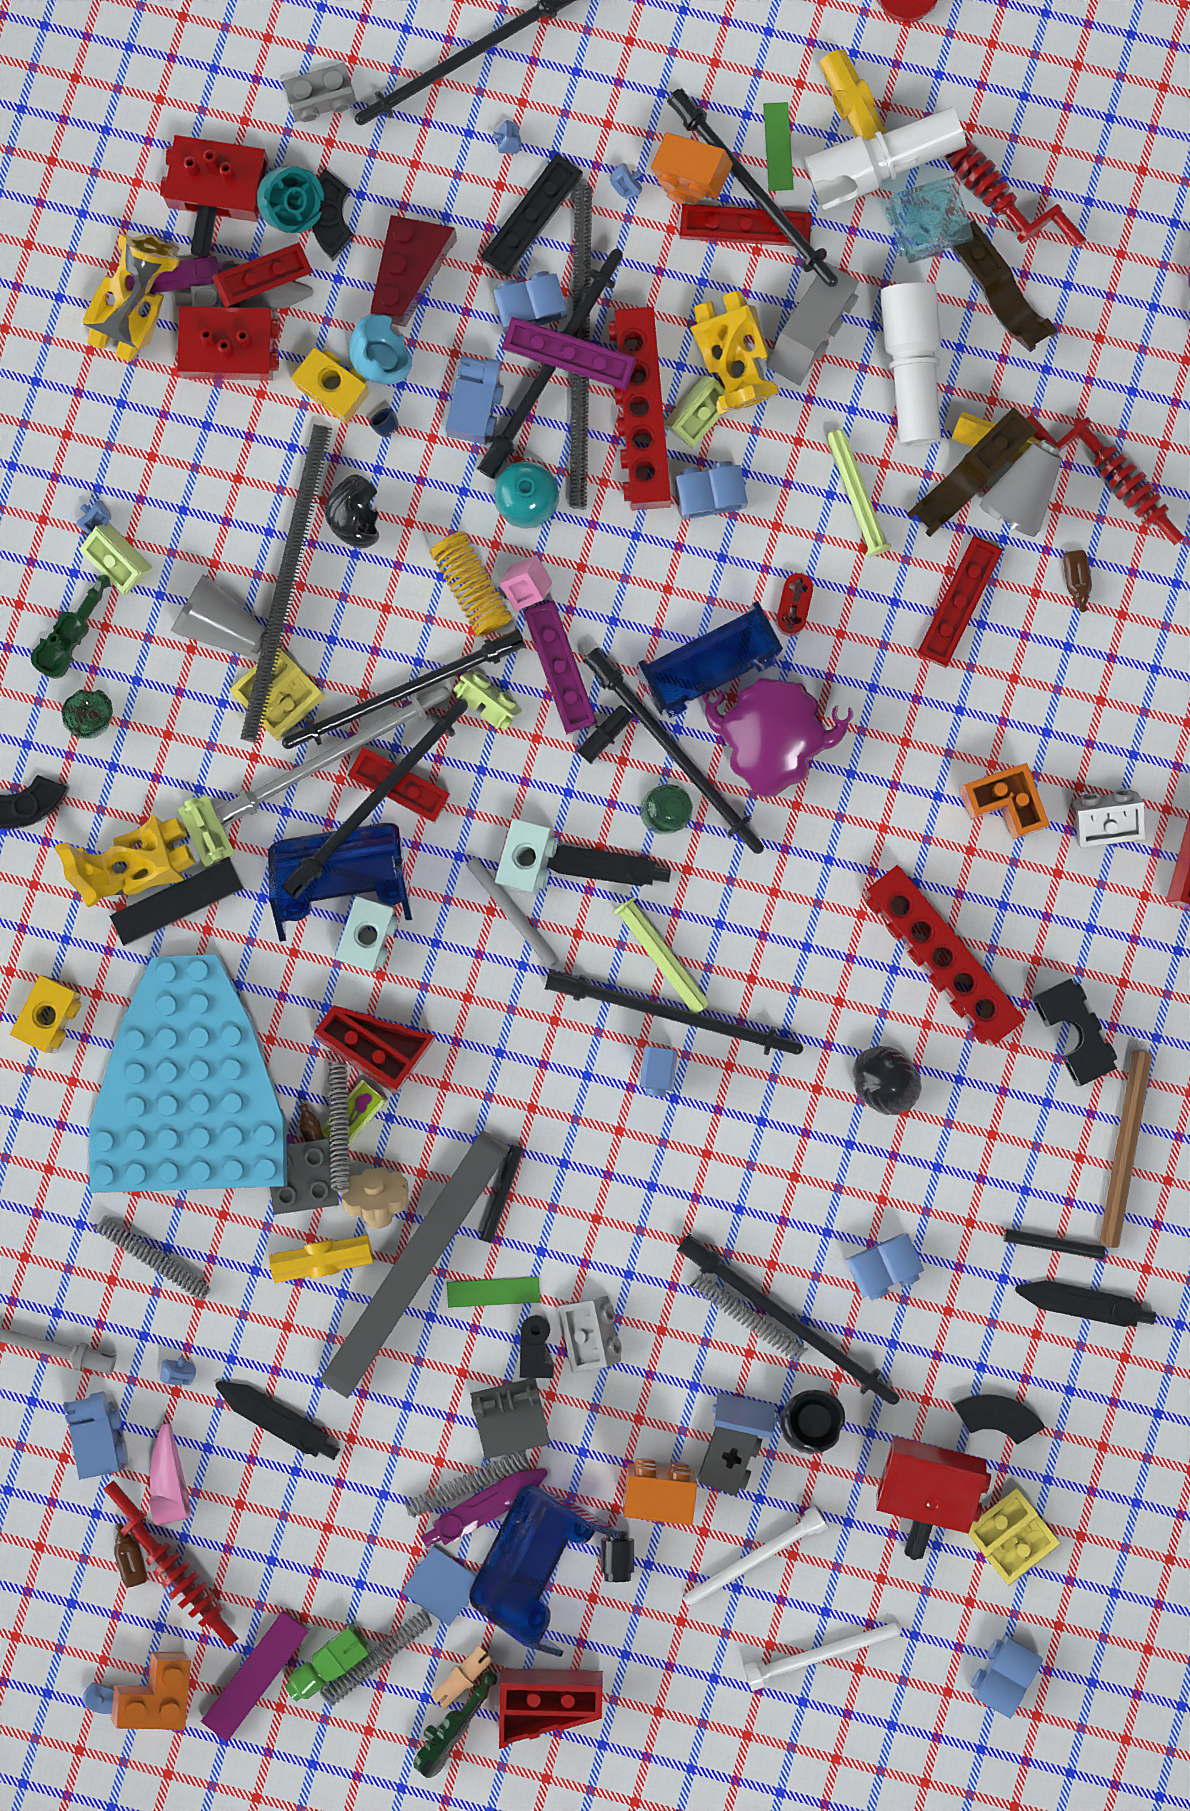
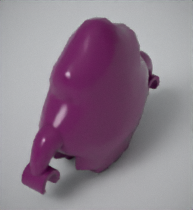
M759 678L753 685L740 690L738 704L729 710L725 716L721 715L717 710V706L721 705L725 698L722 690H719L718 700L714 703L709 700V688H706L702 694L703 701L706 703L705 716L710 728L715 733L721 735L732 748L730 757L731 769L736 775L747 782L755 794L764 798L777 796L790 785L801 783L807 778L809 760L823 750L835 747L845 736L848 722L853 718V710L849 707L847 718L840 720L837 716L838 705H836L832 710V718L836 725L832 729L826 730L825 725L816 715L818 701L807 692L802 683Z

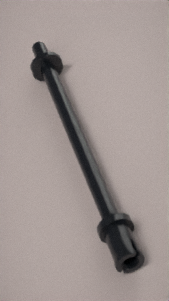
M537 0L536 6L387 96L377 91L375 93L377 102L355 115V123L360 126L365 125L383 113L391 119L394 117L392 111L394 106L541 17L553 19L557 16L559 10L576 0Z
M683 88L674 91L668 97L667 103L684 121L683 126L686 130L697 131L708 145L725 149L733 163L730 170L731 173L805 259L802 269L805 272L814 269L827 286H836L838 283L837 276L823 261L827 256V251L824 248L816 251L812 248L706 123V111L702 107L698 108Z
M613 249L600 271L591 269L589 275L594 281L562 332L563 334L575 337L604 288H614L616 283L610 278L622 260L623 253L620 249ZM543 364L502 434L496 437L492 436L489 441L491 446L476 468L482 474L494 480L507 456H512L515 451L513 440L556 370V367Z
M517 628L492 641L490 638L484 640L485 644L482 645L480 650L314 724L313 720L308 717L306 722L309 727L286 736L282 740V746L285 749H292L312 739H315L317 745H321L322 740L320 736L485 661L493 662L494 664L501 662L500 658L522 648H527L523 637Z
M599 647L592 650L582 661L600 679V686L604 690H613L727 821L732 827L727 833L729 838L737 833L755 854L762 853L764 851L763 843L747 826V823L752 819L751 816L748 815L741 819L626 686L622 676L624 672L620 667L616 669L600 651Z
M465 699L457 700L442 717L434 713L431 719L435 725L313 856L301 858L299 861L300 866L280 885L289 896L297 900L298 896L315 878L319 880L323 875L321 872L323 870L322 865L444 734L450 737L456 734L451 726L467 710L468 702Z
M550 969L546 981L545 990L573 996L575 1001H580V998L585 999L589 997L763 1045L764 1055H769L771 1048L795 1055L803 1052L804 1047L800 1042L774 1035L776 1030L774 1026L769 1028L768 1033L595 986L589 980H586L584 975L575 977Z
M690 1233L679 1245L676 1251L681 1252L701 1267L699 1271L703 1274H706V1272L716 1274L861 1382L860 1393L864 1395L870 1389L891 1405H896L899 1402V1395L877 1379L881 1370L876 1368L869 1373L724 1265L717 1250L711 1251L692 1237Z

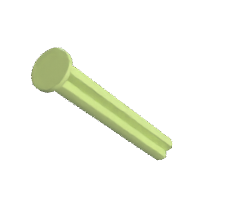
M843 429L832 431L828 434L827 439L869 550L866 552L867 557L882 554L890 550L892 546L890 543L886 544L845 431Z
M632 897L613 913L620 915L689 1009L696 1014L701 1012L709 1005V1001L634 903L636 898Z

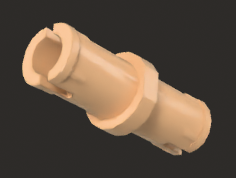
M478 1645L459 1667L455 1665L451 1669L452 1674L431 1693V1696L437 1702H440V1705L446 1710L466 1688L470 1689L474 1685L473 1681L494 1659Z

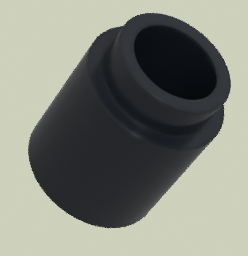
M609 1531L606 1538H601V1573H604V1581L629 1582L631 1581V1573H634V1538L627 1537V1532Z

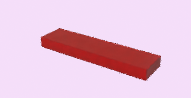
M682 204L680 239L793 246L763 209ZM781 210L810 244L812 212Z
M976 536L972 537L916 655L947 668L1003 549Z

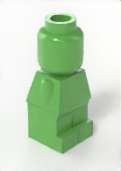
M351 1622L312 1655V1663L306 1662L289 1676L290 1682L285 1685V1688L296 1702L301 1698L309 1699L325 1686V1682L334 1681L339 1676L347 1673L349 1669L369 1654L372 1647Z

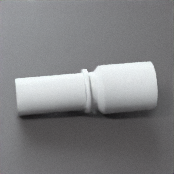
M950 107L885 134H881L880 131L875 132V137L868 140L858 136L807 156L804 159L822 210L825 211L878 190L884 179L890 177L891 181L896 180L897 174L967 147L956 111L953 107Z
M911 282L885 287L880 292L885 351L893 357V362L889 364V370L894 372L899 445L921 446L934 444L941 441L936 367L940 363L934 354L941 345L936 285L929 282Z

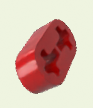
M803 573L790 575L783 586L776 617V626L786 636L798 635L806 624L813 594V583ZM796 581L803 582L802 587L807 589V592L800 594L798 602L792 601L794 590L789 589V585L794 586ZM791 607L797 608L795 619L799 620L800 624H794L793 628L789 629L787 628V622L783 621L782 617H788Z

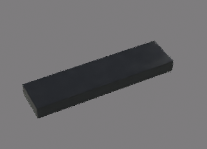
M556 153L480 257L481 261L505 278H508L582 178L583 172Z
M227 859L109 917L123 946H127L244 890V887L231 859Z

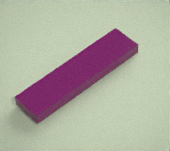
M515 317L511 318L502 345V350L625 391L628 389L637 362L635 357Z
M551 600L523 610L566 735L597 725V720L555 601Z
M283 1610L200 1722L228 1742L310 1630Z

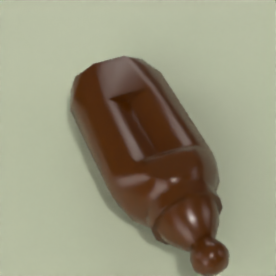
M1084 550L1066 552L1063 557L1067 589L1073 596L1074 601L1080 606L1079 611L1084 613L1087 611L1086 604L1092 590L1088 556Z
M301 1104L300 1109L302 1113L299 1120V1128L303 1134L304 1141L323 1140L319 1120L308 1110L307 1104Z
M119 1523L115 1527L118 1532L115 1539L114 1555L122 1582L129 1588L147 1582V1571L139 1545L132 1539L130 1534L123 1535L121 1529L124 1525Z

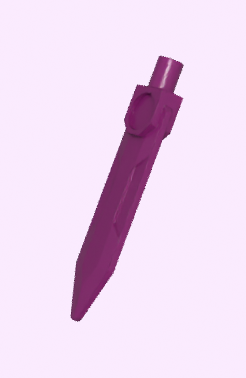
M216 256L180 260L175 270L165 271L157 276L149 293L157 294L189 289L191 286H200L202 284H213L212 276L222 272L223 264L234 263V260L218 262ZM128 275L127 281L131 291H133L135 281L131 275Z
M540 1468L514 1472V1474H510L443 1513L437 1520L432 1522L434 1529L420 1536L424 1545L428 1548L442 1540L444 1545L452 1541L455 1542L529 1499L547 1476V1470Z

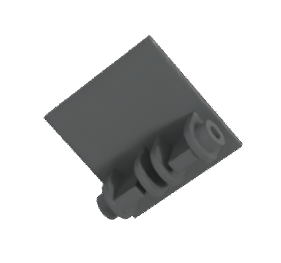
M330 1139L287 1145V1186L270 1187L274 1215L339 1205L338 1191H334L331 1188L332 1178L330 1176L332 1173L330 1170L332 1168L330 1165L332 1163L330 1160L332 1158L330 1155L332 1153L330 1152Z
M536 1378L470 1393L472 1411L476 1417L485 1460L551 1444Z

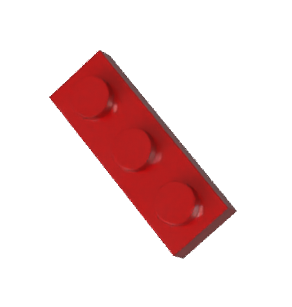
M300 242L220 272L212 276V279L226 308L305 277L313 272Z
M363 747L347 776L374 791L397 765ZM408 772L386 798L436 823L451 794Z

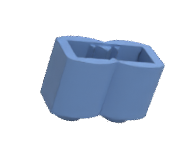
M548 271L537 272L531 275L530 280L517 283V280H508L498 285L499 288L494 290V300L504 334L507 333L512 317L536 325L548 324L567 317V307L557 273L549 274Z
M724 461L714 464L713 469L709 471H700L699 467H692L680 471L681 475L675 478L682 520L727 513L747 507L748 501L741 465H732L731 461Z
M644 1047L640 1087L646 1088L645 1095L666 1097V1091H673L677 1050Z
M906 1232L845 1259L863 1298L869 1296L871 1301L890 1293L887 1287L900 1282L901 1286L904 1287L920 1280L918 1274L925 1271Z
M1004 1635L1001 1640L995 1639L987 1654V1657L991 1658L985 1670L980 1668L976 1672L970 1686L974 1688L972 1692L974 1698L1011 1719L1022 1701L1027 1688L1036 1676L1043 1658L1024 1645Z

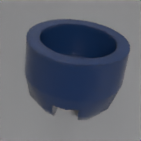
M385 408L378 411L371 418L370 426L379 436L391 437L390 432L393 430L398 431L399 422L392 410Z

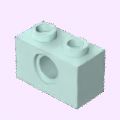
M512 818L495 883L501 887L538 896L540 889L544 890L548 882L549 870H546L549 857L553 858L558 845V839L554 838L556 833L551 828ZM528 850L535 851L536 859L534 863L530 866H523L521 863L522 855Z
M356 896L335 960L373 973L376 972L377 967L383 968L389 949L384 948L388 935L394 936L399 922V918L395 917L396 910ZM366 927H374L378 934L376 941L370 945H365L360 940V933Z

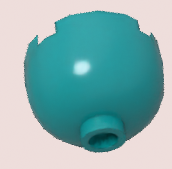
M281 166L269 171L260 182L257 191V206L261 217L268 225L285 233H302L312 228L320 218V200L324 201V193L320 181L311 171L298 166Z
M531 461L516 462L505 468L497 479L494 489L496 508L501 516L512 526L523 529L539 527L556 512L559 502L558 484L552 473L541 464Z

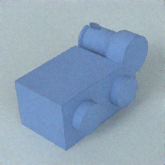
M462 355L460 358L461 365L459 364L458 376L460 378L456 380L446 424L447 437L486 445L487 436H493L495 432L497 417L492 416L494 405L501 404L504 385L499 384L501 361L490 358L484 361Z
M105 1392L90 1394L89 1398L64 1402V1412L69 1411V1414L65 1415V1419L70 1424L69 1430L79 1480L119 1472L125 1468L124 1462L128 1461L127 1449L124 1441H119L117 1429L121 1428L120 1413L118 1408L113 1409L112 1401L108 1402Z

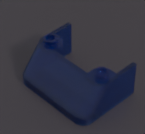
M759 601L752 603L746 614L647 665L644 660L638 662L635 673L661 716L668 714L669 718H673L687 710L685 704L755 668L760 673L776 664L774 658L781 653L783 647Z
M379 823L358 827L322 865L323 870L321 872L323 875L319 880L315 878L298 896L297 900L289 896L280 885L300 866L299 861L302 857L313 856L336 831L284 839L272 844L268 849L269 901L279 941H286V921H300L305 918L312 909L311 902L376 891L378 900L383 903L396 905L402 902L405 920H412L410 889L399 827L393 823Z
M532 1484L525 1485L518 1492L472 1584L469 1594L470 1603L474 1609L523 1646L561 1657L564 1651L544 1637L550 1623L551 1613L549 1607L540 1600V1597L569 1540L577 1544H585L593 1537L595 1531L616 1539H620L622 1533L586 1509Z

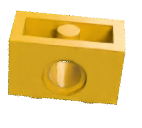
M314 347L291 377L292 383L302 393L347 424L370 394L365 384L367 379L363 378L353 368L348 372L339 365L340 359L330 351L325 349L322 353ZM337 377L341 380L337 388L330 390L324 387V383L328 378Z
M39 975L9 1035L45 1053H52L53 1049L58 1050L66 1037L67 1032L63 1030L68 1020H73L81 1008L82 1002L78 1001L81 993L46 976ZM51 1006L56 1012V1018L52 1024L46 1025L42 1021L41 1014L45 1008Z

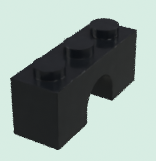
M1070 978L1031 997L1045 1027L1052 1026L1060 1021H1066L1071 1023L1078 1032L1079 1039L1075 1049L1061 1056L1075 1086H1083L1117 1069L1114 1063L1117 1060V1055L1109 1042L1104 1043L1098 1032L1102 1030L1101 1023L1094 1012H1088L1083 1002L1087 1000V997L1079 982L1073 983Z

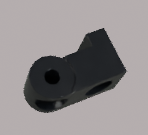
M531 1315L522 1324L519 1378L553 1379L554 1363H545V1341L550 1335V1323L541 1315Z

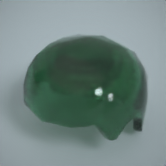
M83 689L78 690L73 696L67 698L61 709L63 726L73 736L80 739H94L107 731L113 718L111 700L100 689L93 692Z
M664 784L648 791L641 800L639 814L644 826L655 834H671L682 830L692 818L693 804L690 795L683 788L674 784Z

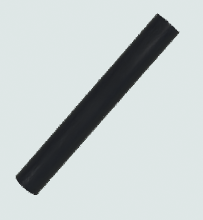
M511 1145L480 1236L482 1241L491 1244L493 1242L524 1151L522 1147Z
M1005 1229L1003 1241L1100 1260H1103L1105 1255L1104 1246L1012 1229Z

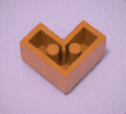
M666 132L650 168L670 200L679 204H684L686 201L697 205L699 199H704L705 196L718 199L733 163L725 149Z
M1027 763L964 784L959 789L970 820L1002 809L1013 840L1043 830L1050 825Z
M151 1651L148 1686L114 1685L111 1720L116 1729L185 1730L191 1660L185 1652Z

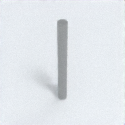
M477 857L470 860L466 864L468 869L544 964L549 968L558 961L557 957L501 887L495 883L493 877Z

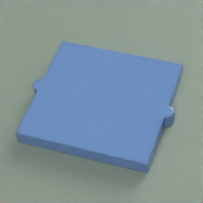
M718 1392L716 1404L713 1405L712 1412L715 1413L714 1426L771 1439L773 1437L774 1427L778 1421L775 1418V1405Z
M434 1545L422 1563L414 1567L415 1573L403 1588L402 1593L450 1626L463 1606L467 1607L469 1605L468 1599L482 1579Z

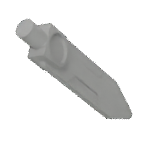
M290 282L242 301L240 308H288L312 296L313 290L312 288ZM202 284L200 286H191V293L175 294L176 307H221V298L215 284Z

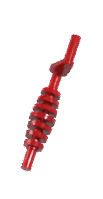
M972 143L967 144V147L945 155L946 159L953 156L950 165L954 170L959 168L957 176L960 180L966 179L964 186L967 190L970 191L975 188L973 195L977 199L986 196L982 203L986 207L996 204L992 212L997 216L1001 214L1006 215L1019 230L1020 234L1017 236V240L1021 244L1031 239L1051 221L1059 227L1076 248H1079L1087 240L1063 213V209L1059 204L1053 206L1030 224L1016 208L1015 201L1017 197L1014 192L1005 195L1009 191L1010 186L1006 181L1000 183L1003 176L999 170L993 172L996 165L991 160L985 162L987 156L984 153L978 152L974 154L977 147Z
M1033 414L1026 418L1038 430L1033 435L1037 440H1046L1057 446L1060 451L1079 437L1095 455L1094 466L1096 468L1102 465L1105 466L1100 473L1103 479H1106L1111 474L1114 476L1107 484L1109 488L1113 490L1121 484L1122 488L1115 494L1119 501L1129 494L1131 497L1124 505L1131 509L1138 504L1140 507L1134 514L1138 518L1147 514L1149 517L1144 523L1148 527L1157 525L1174 546L1184 538L1183 534L1168 519L1166 512L1169 508L1167 505L1164 504L1161 507L1156 505L1162 499L1159 493H1156L1151 498L1148 496L1154 489L1153 484L1149 482L1142 488L1139 486L1146 479V474L1142 471L1132 478L1131 474L1138 467L1133 462L1125 468L1122 466L1128 458L1124 454L1119 455L1117 458L1113 456L1118 449L1113 445L1109 448L1103 445L1089 429V426L1092 424L1089 417L1078 423L1058 442Z
M114 1480L109 1483L103 1490L129 1519L128 1523L121 1529V1532L124 1536L131 1532L148 1552L147 1555L149 1557L145 1561L149 1566L154 1562L159 1565L153 1571L156 1577L163 1572L167 1574L168 1577L160 1583L164 1589L172 1582L177 1586L168 1596L173 1600L182 1592L185 1598L177 1605L183 1609L191 1603L194 1608L188 1615L194 1618L200 1613L203 1618L198 1624L202 1628L206 1624L208 1627L211 1626L223 1642L230 1647L239 1638L220 1617V1612L223 1610L222 1606L219 1603L213 1608L209 1604L216 1598L213 1592L205 1598L201 1594L208 1587L205 1580L197 1587L192 1584L201 1574L196 1569L186 1577L183 1572L191 1564L186 1560L178 1567L175 1561L181 1555L176 1551L169 1557L166 1551L171 1546L167 1542L163 1545L161 1543L158 1544L141 1524L146 1518L145 1513L135 1506Z

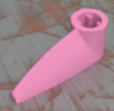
M171 1423L161 1425L151 1457V1496L149 1505L151 1516L156 1526L191 1517L190 1501Z

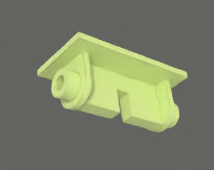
M470 670L460 677L463 681H460L453 689L457 693L456 698L465 699L468 702V707L473 711H476L480 704L484 703L486 707L480 716L497 730L501 728L506 731L513 722L511 719L522 712V709L516 705L517 702L511 695L497 691L490 685L491 681L480 672Z
M208 795L198 799L196 797L184 802V806L177 808L205 868L235 854L225 830L214 812V807Z

